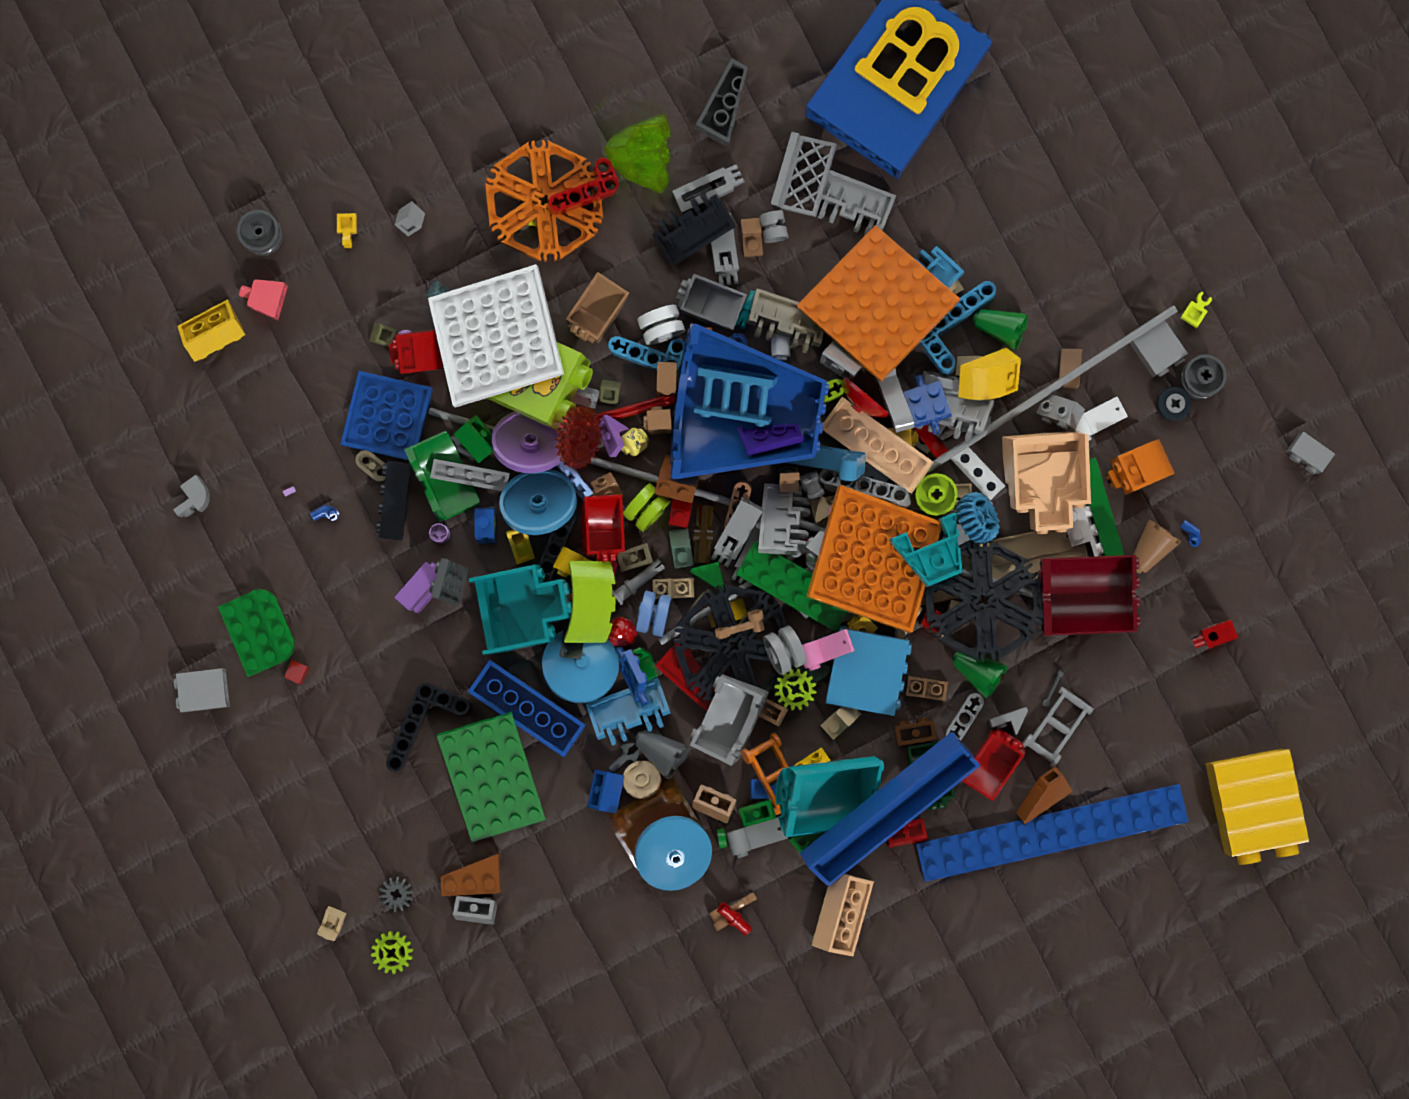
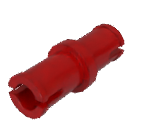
M726 902L718 906L717 912L728 920L730 926L737 928L744 936L750 933L752 926L741 917L742 915L739 912H735Z

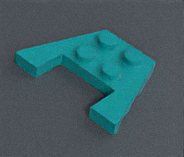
M956 512L939 519L946 538L914 551L907 532L889 539L893 547L926 587L962 573L961 551L958 546L959 529H957L956 523L958 517Z

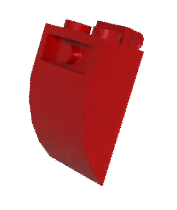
M435 329L395 334L396 339H392L393 344H389L391 363H395L396 370L400 369V374L444 368Z
M622 494L584 497L581 514L582 553L587 554L588 557H596V561H615L618 552H625Z
M993 728L974 756L981 766L963 779L962 782L994 801L1025 756L1024 745L1008 733Z

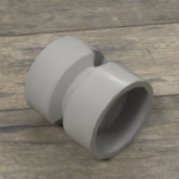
M771 211L759 216L761 227L765 229L762 232L765 243L779 242L789 237L787 227L783 226L785 223L783 211Z

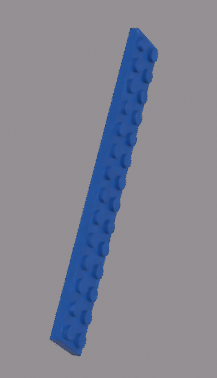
M1175 784L1039 815L1026 824L1022 820L920 842L916 843L923 878L927 882L1189 821L1180 784Z

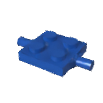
M919 375V379L918 376H915L914 379L917 387L903 392L913 418L914 427L930 425L933 434L937 435L936 430L938 434L941 432L938 422L952 417L941 381L925 384L922 375Z
M620 646L615 650L621 662L620 671L635 702L640 700L642 706L649 703L645 695L647 676L644 671H641L639 659L636 655H633L631 649L624 651L623 647Z

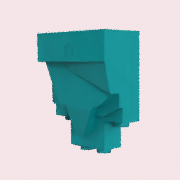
M531 565L469 578V582H474L476 586L487 650L482 651L483 655L497 654L553 642L556 632L551 622L571 618L572 602L569 599V594L571 593L569 583H566L565 579L543 583L545 573L540 565Z

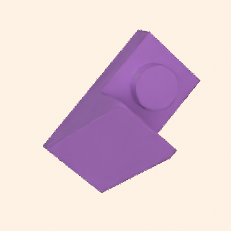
M603 415L596 428L609 456L616 457L624 446L621 436L628 432L629 428L610 416Z

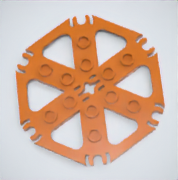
M542 140L540 148H537L535 141H532L530 149L529 142H527L493 165L492 168L496 169H491L490 173L495 175V179L487 177L485 192L489 228L497 224L492 227L491 232L495 230L501 231V235L497 237V240H501L505 236L506 238L500 242L501 244L540 262L541 254H543V261L547 262L548 254H551L553 260L556 261L558 253L559 260H561L596 235L593 233L598 231L597 228L593 227V223H602L603 210L601 200L593 202V209L591 211L579 207L559 215L549 213L546 209L547 203L544 206L541 205L539 198L543 199L545 196L547 201H549V198L554 194L596 180L595 177L591 178L594 176V173L587 171V167L591 165V162L585 163L584 166L582 165L588 159L548 140V147L545 148L546 143ZM556 154L571 161L574 164V169L552 183L549 157ZM523 156L529 158L532 184L506 171L507 167ZM591 188L592 196L597 195L596 191ZM497 192H502L523 202V204L500 218L495 212L494 195ZM554 201V202H553V206L556 205L557 208H559V206H560L561 203L557 204V203ZM556 218L579 228L581 236L565 247L560 246L558 243ZM536 219L539 246L536 249H531L516 242L513 237L514 234Z

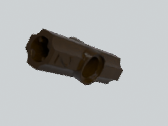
M697 506L693 543H695L693 563L710 564L714 527H712L714 506Z

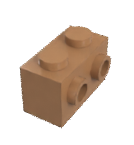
M651 407V410L647 411V416H643L645 430H648L649 434L672 433L670 409L663 410L662 407Z
M701 784L693 801L692 809L727 824L735 808L736 799Z

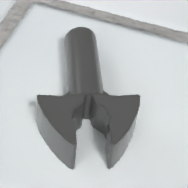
M455 436L450 437L455 442L456 450L459 454L472 462H476Z
M635 743L621 746L623 754L608 767L610 772L614 773L627 760L636 762L640 752L639 749L634 754L627 755L628 749Z

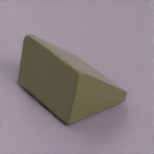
M375 323L369 341L389 347V344H392V339L395 337L396 329Z
M602 380L599 402L618 405L621 382Z

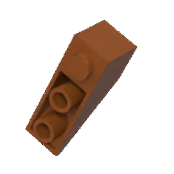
M1054 767L1039 777L1016 812L1024 824L1033 820L1036 816L1073 792L1064 775Z

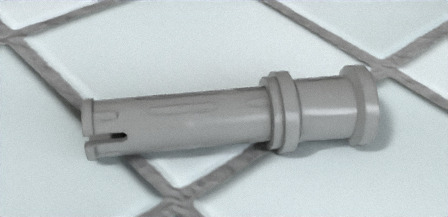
M657 559L630 581L625 580L621 587L615 591L612 590V595L622 605L625 599L636 594V590L664 570L663 564L655 569L661 563Z

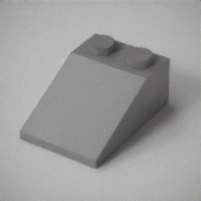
M832 341L824 350L820 359L821 364L843 379L847 377L851 382L863 367L835 341Z

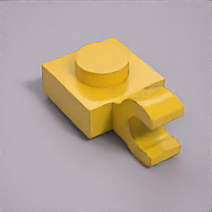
M356 213L337 214V233L343 234L342 245L344 248H352L351 234H357Z

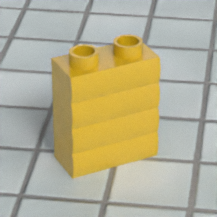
M1276 749L1205 763L1224 855L1236 856L1238 865H1245L1262 861L1260 851L1275 849L1276 857H1287L1300 853L1298 844L1309 842L1290 749Z

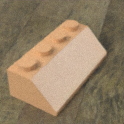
M845 873L827 888L812 946L827 952L848 956L854 955L874 881Z

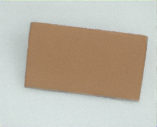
M1061 349L1059 379L1081 365L1082 349ZM1080 375L1062 387L1077 389L1080 383Z

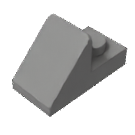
M1023 707L989 719L990 727L1000 729L1006 727V722H1009L1013 734L1017 735L1028 709Z

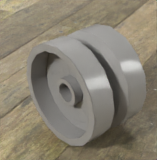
M789 625L779 629L778 635L772 632L763 637L767 655L778 674L783 675L791 671V665L798 668L806 664V655L795 631Z

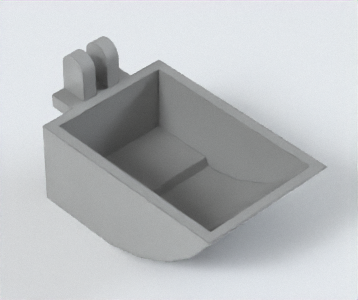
M693 274L692 279L689 278L688 281L683 280L681 282L676 298L680 299L678 303L680 313L714 326L733 330L747 294Z

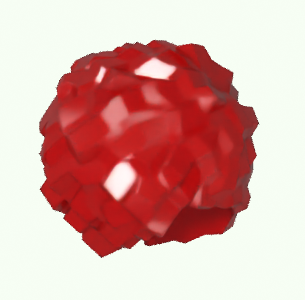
M617 617L612 620V628L608 636L609 642L614 646L621 647L632 645L638 634L632 621L624 617Z

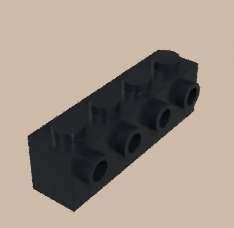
M387 461V465H383L382 476H386L385 484H381L380 495H384L383 503H379L378 514H382L381 522H377L376 533H379V538L403 540L411 474L410 463Z

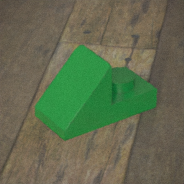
M765 800L738 809L744 827L776 819L771 800Z

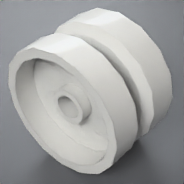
M668 305L652 310L637 319L640 329L647 330L643 334L646 345L658 344L685 332L682 321L675 320L679 316L676 305Z

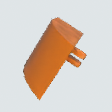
M1157 439L1111 459L1110 462L1113 470L1107 472L1109 476L1106 478L1112 481L1109 484L1110 487L1114 486L1115 489L1121 487L1125 495L1171 476L1175 472L1160 439Z

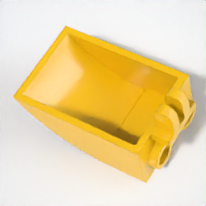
M1004 348L960 365L958 397L971 400H989L1017 391L1021 358L1008 348Z

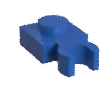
M750 779V799H769L759 779ZM775 782V783H773L772 785H770V787H771V789H772L774 795L776 796V782Z

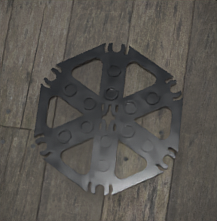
M971 541L959 548L961 556H968L971 560L972 583L955 575L931 586H925L927 625L934 621L929 626V630L934 627L938 628L939 632L934 637L939 638L941 635H944L938 641L976 661H979L978 655L981 654V662H984L985 655L989 654L991 662H994L996 654L998 661L1035 638L1034 635H1037L1038 631L1033 628V625L1041 626L1044 620L1041 578L1033 580L1038 575V571L1033 574L1028 571L1033 566L1032 563L1027 564L1026 567L1023 566L1030 560L992 541L988 542L989 548H987V542L983 543V547H978L974 541L971 548ZM999 555L1014 563L1015 570L993 583L991 556ZM1029 587L1033 592L1034 609L1032 612H1028L1005 599L1022 588ZM941 590L963 602L942 615H937L934 612L933 592ZM980 596L983 598L991 596L987 601V605L985 603L978 604L981 600ZM975 618L977 644L974 648H969L952 639L951 634L953 631ZM995 618L1018 629L1020 637L1005 647H999L997 645Z
M723 584V589L720 585L716 586L718 590L716 594H713L711 589H707L709 598L706 595V591H704L675 625L681 626L683 629H674L675 632L681 634L679 639H672L673 642L680 645L672 646L686 686L691 691L695 687H699V692L696 695L701 697V699L712 701L715 695L712 687L716 678L723 675L730 666L734 679L769 692L778 681L777 678H780L782 675L778 674L774 669L762 684H757L749 658L770 661L763 640L753 639L757 632L749 629L735 633V635L731 634L723 639H718L715 632L692 628L690 620L702 606L707 605L711 610L717 629L748 622V615L746 613L739 623H736L728 599L731 595L735 594L753 599V605L748 612L762 610L764 619H762L763 625L772 616L776 620L778 629L786 627L787 624L780 604H777L776 600L768 604L767 600L770 595L765 594L766 592ZM737 640V648L730 650L731 645L729 643ZM687 648L714 652L697 673L690 672L684 656Z

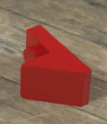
M673 499L669 524L688 528L693 502L689 503Z

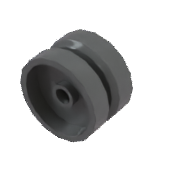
M264 210L247 212L237 224L239 241L249 252L257 256L273 254L279 249L283 241L281 225L270 213Z
M1212 355L1194 357L1182 368L1180 373L1182 389L1194 399H1207L1215 395L1224 387L1227 379L1224 364Z

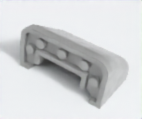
M721 675L716 678L713 684L716 693L701 726L698 729L694 728L691 733L690 739L692 742L690 746L732 766L739 760L741 750L747 744L769 692L734 678Z

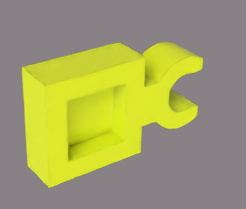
M1203 292L1197 295V303L1191 301L1180 317L1195 328L1199 326L1208 312L1204 307L1212 301L1210 297L1207 302H1203L1201 300Z

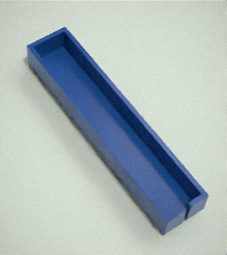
M953 732L949 733L800 852L808 868L829 887L981 765Z

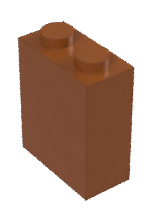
M665 455L658 476L655 494L692 503L700 475L671 479L670 455Z

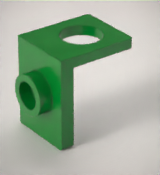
M641 647L633 650V655L641 653L638 656L639 667L641 671L645 672L647 682L657 677L658 673L651 653Z

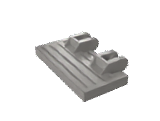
M830 170L821 200H824L818 218L822 219L824 217L827 205L830 204L835 206L829 218L830 223L834 222L839 207H842L839 216L854 221L856 215L860 214L853 232L857 233L860 230L863 218L870 220L864 232L865 235L872 229L874 221H877L876 226L883 231L896 195Z
M943 388L952 417L942 419L938 424L954 428L955 422L958 421L954 431V438L958 439L962 428L966 427L968 428L965 435L966 442H970L974 430L975 434L983 435L994 406V400L964 399L958 397V391ZM928 425V431L932 432L931 426Z
M764 483L758 553L797 555V550L806 549V541L802 540L807 539L809 533L798 529L800 517L810 516V509L805 507L811 505V499L802 497V486L799 485V491L781 492L780 484Z

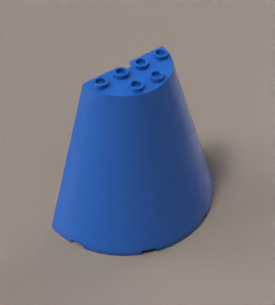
M692 323L688 329L684 344L683 360L679 370L675 397L674 425L672 426L670 449L671 479L815 458L816 453H819L820 450L818 435L822 434L823 422H821L820 416L821 414L824 415L826 410V403L823 402L824 395H828L829 384H826L827 381ZM703 364L778 376L777 384L768 389L766 416L773 417V421L761 428H772L773 425L798 424L804 442L747 456L738 435L737 427L744 426V429H754L755 423L717 416L702 417L699 413H694V409L697 406L703 405L705 386L704 376H698V368ZM715 378L713 380L711 407L721 408L724 384L722 379ZM733 381L731 383L729 410L740 411L742 392L740 382ZM758 385L750 386L747 413L758 414L761 391Z

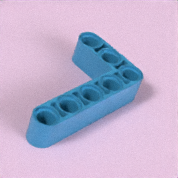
M985 281L963 295L956 306L941 320L945 323V326L940 328L935 326L929 332V337L924 338L919 343L920 347L942 375L949 376L954 372L955 359L940 337L994 300L996 287L992 282ZM985 289H989L992 291V293L990 295H984L982 291ZM974 300L976 305L969 306L966 302ZM957 310L961 315L954 317L951 315V312ZM939 347L941 351L939 353H932L931 348ZM950 362L952 366L950 368H944L942 367V363Z
M820 446L819 453H816L815 458L784 463L839 471V479L855 481L864 474L866 453Z

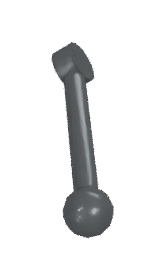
M1062 670L1057 671V677L1047 698L1042 701L1045 707L1050 705V698L1060 678L1064 676Z

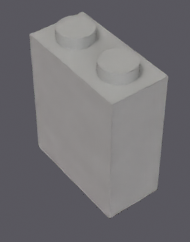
M1165 320L1129 343L1152 377L1157 374L1161 377L1169 371V366L1174 364L1176 367L1185 361L1183 357L1188 354Z
M226 669L176 674L174 687L175 690H178L176 706L177 709H180V712L230 707Z

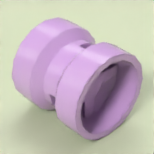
M437 523L430 528L429 535L433 541L442 544L449 540L450 530L445 525Z

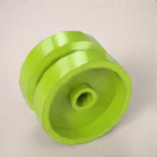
M938 473L924 477L915 488L914 494L915 503L919 510L925 515L939 517L951 511L958 497L957 487L952 479ZM934 492H937L939 494L938 499H934V497H932V494Z
M650 483L640 491L623 512V516L629 521L634 520L640 514L635 526L642 532L664 512L663 510L670 502L667 497L661 495L652 501L656 495V488Z

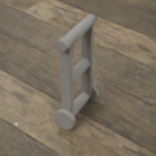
M1063 686L1058 691L1061 695L1034 734L1029 733L1022 742L1023 748L1029 746L1050 761L1049 766L1051 768H1054L1061 758L1059 752L1086 713L1090 715L1094 708ZM1064 697L1082 709V712L1070 729L1052 717ZM1047 722L1065 735L1053 754L1035 742V739Z

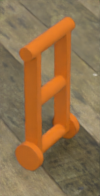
M772 733L769 740L749 751L747 749L741 750V755L747 764H752L771 800L776 816L781 813L780 805H776V797L769 784L777 780L780 771L783 768H787L788 765L779 749L782 745L780 738L776 733ZM772 747L782 768L765 777L755 756Z

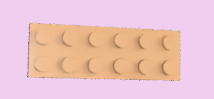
M841 397L823 423V430L848 449L866 453V462L912 494L934 462L863 411L860 413L855 411L851 407L852 403Z

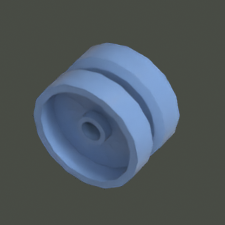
M645 590L637 615L636 631L646 633L652 622V634L663 637L672 596L662 594L658 605H655V592Z

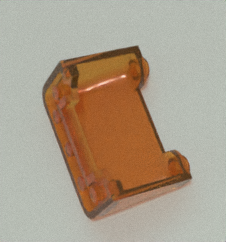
M675 780L665 782L660 785L659 790L650 798L637 799L618 810L617 813L612 814L609 818L615 835L636 868L634 852L638 838L655 821L669 816H682L690 818L701 825Z

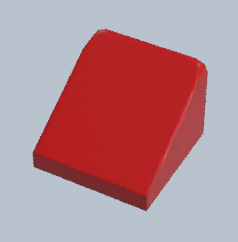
M291 660L284 678L302 685L309 667Z

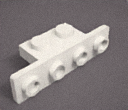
M1086 504L1083 508H1073L1072 506L1073 528L1067 529L1071 547L1090 542L1094 556H1101L1103 549L1101 543H1097L1096 536L1098 532L1095 524L1092 525L1090 517H1092L1090 507L1086 506Z

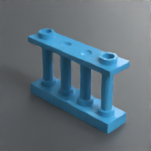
M703 364L698 368V376H704L705 386L703 405L697 406L694 409V413H699L702 417L717 416L752 422L759 427H765L773 421V417L766 416L768 389L777 384L778 376ZM715 378L722 379V382H724L721 408L710 406L712 384ZM733 381L740 382V385H742L740 411L729 410L731 383ZM752 385H758L761 388L758 414L747 413L749 390Z

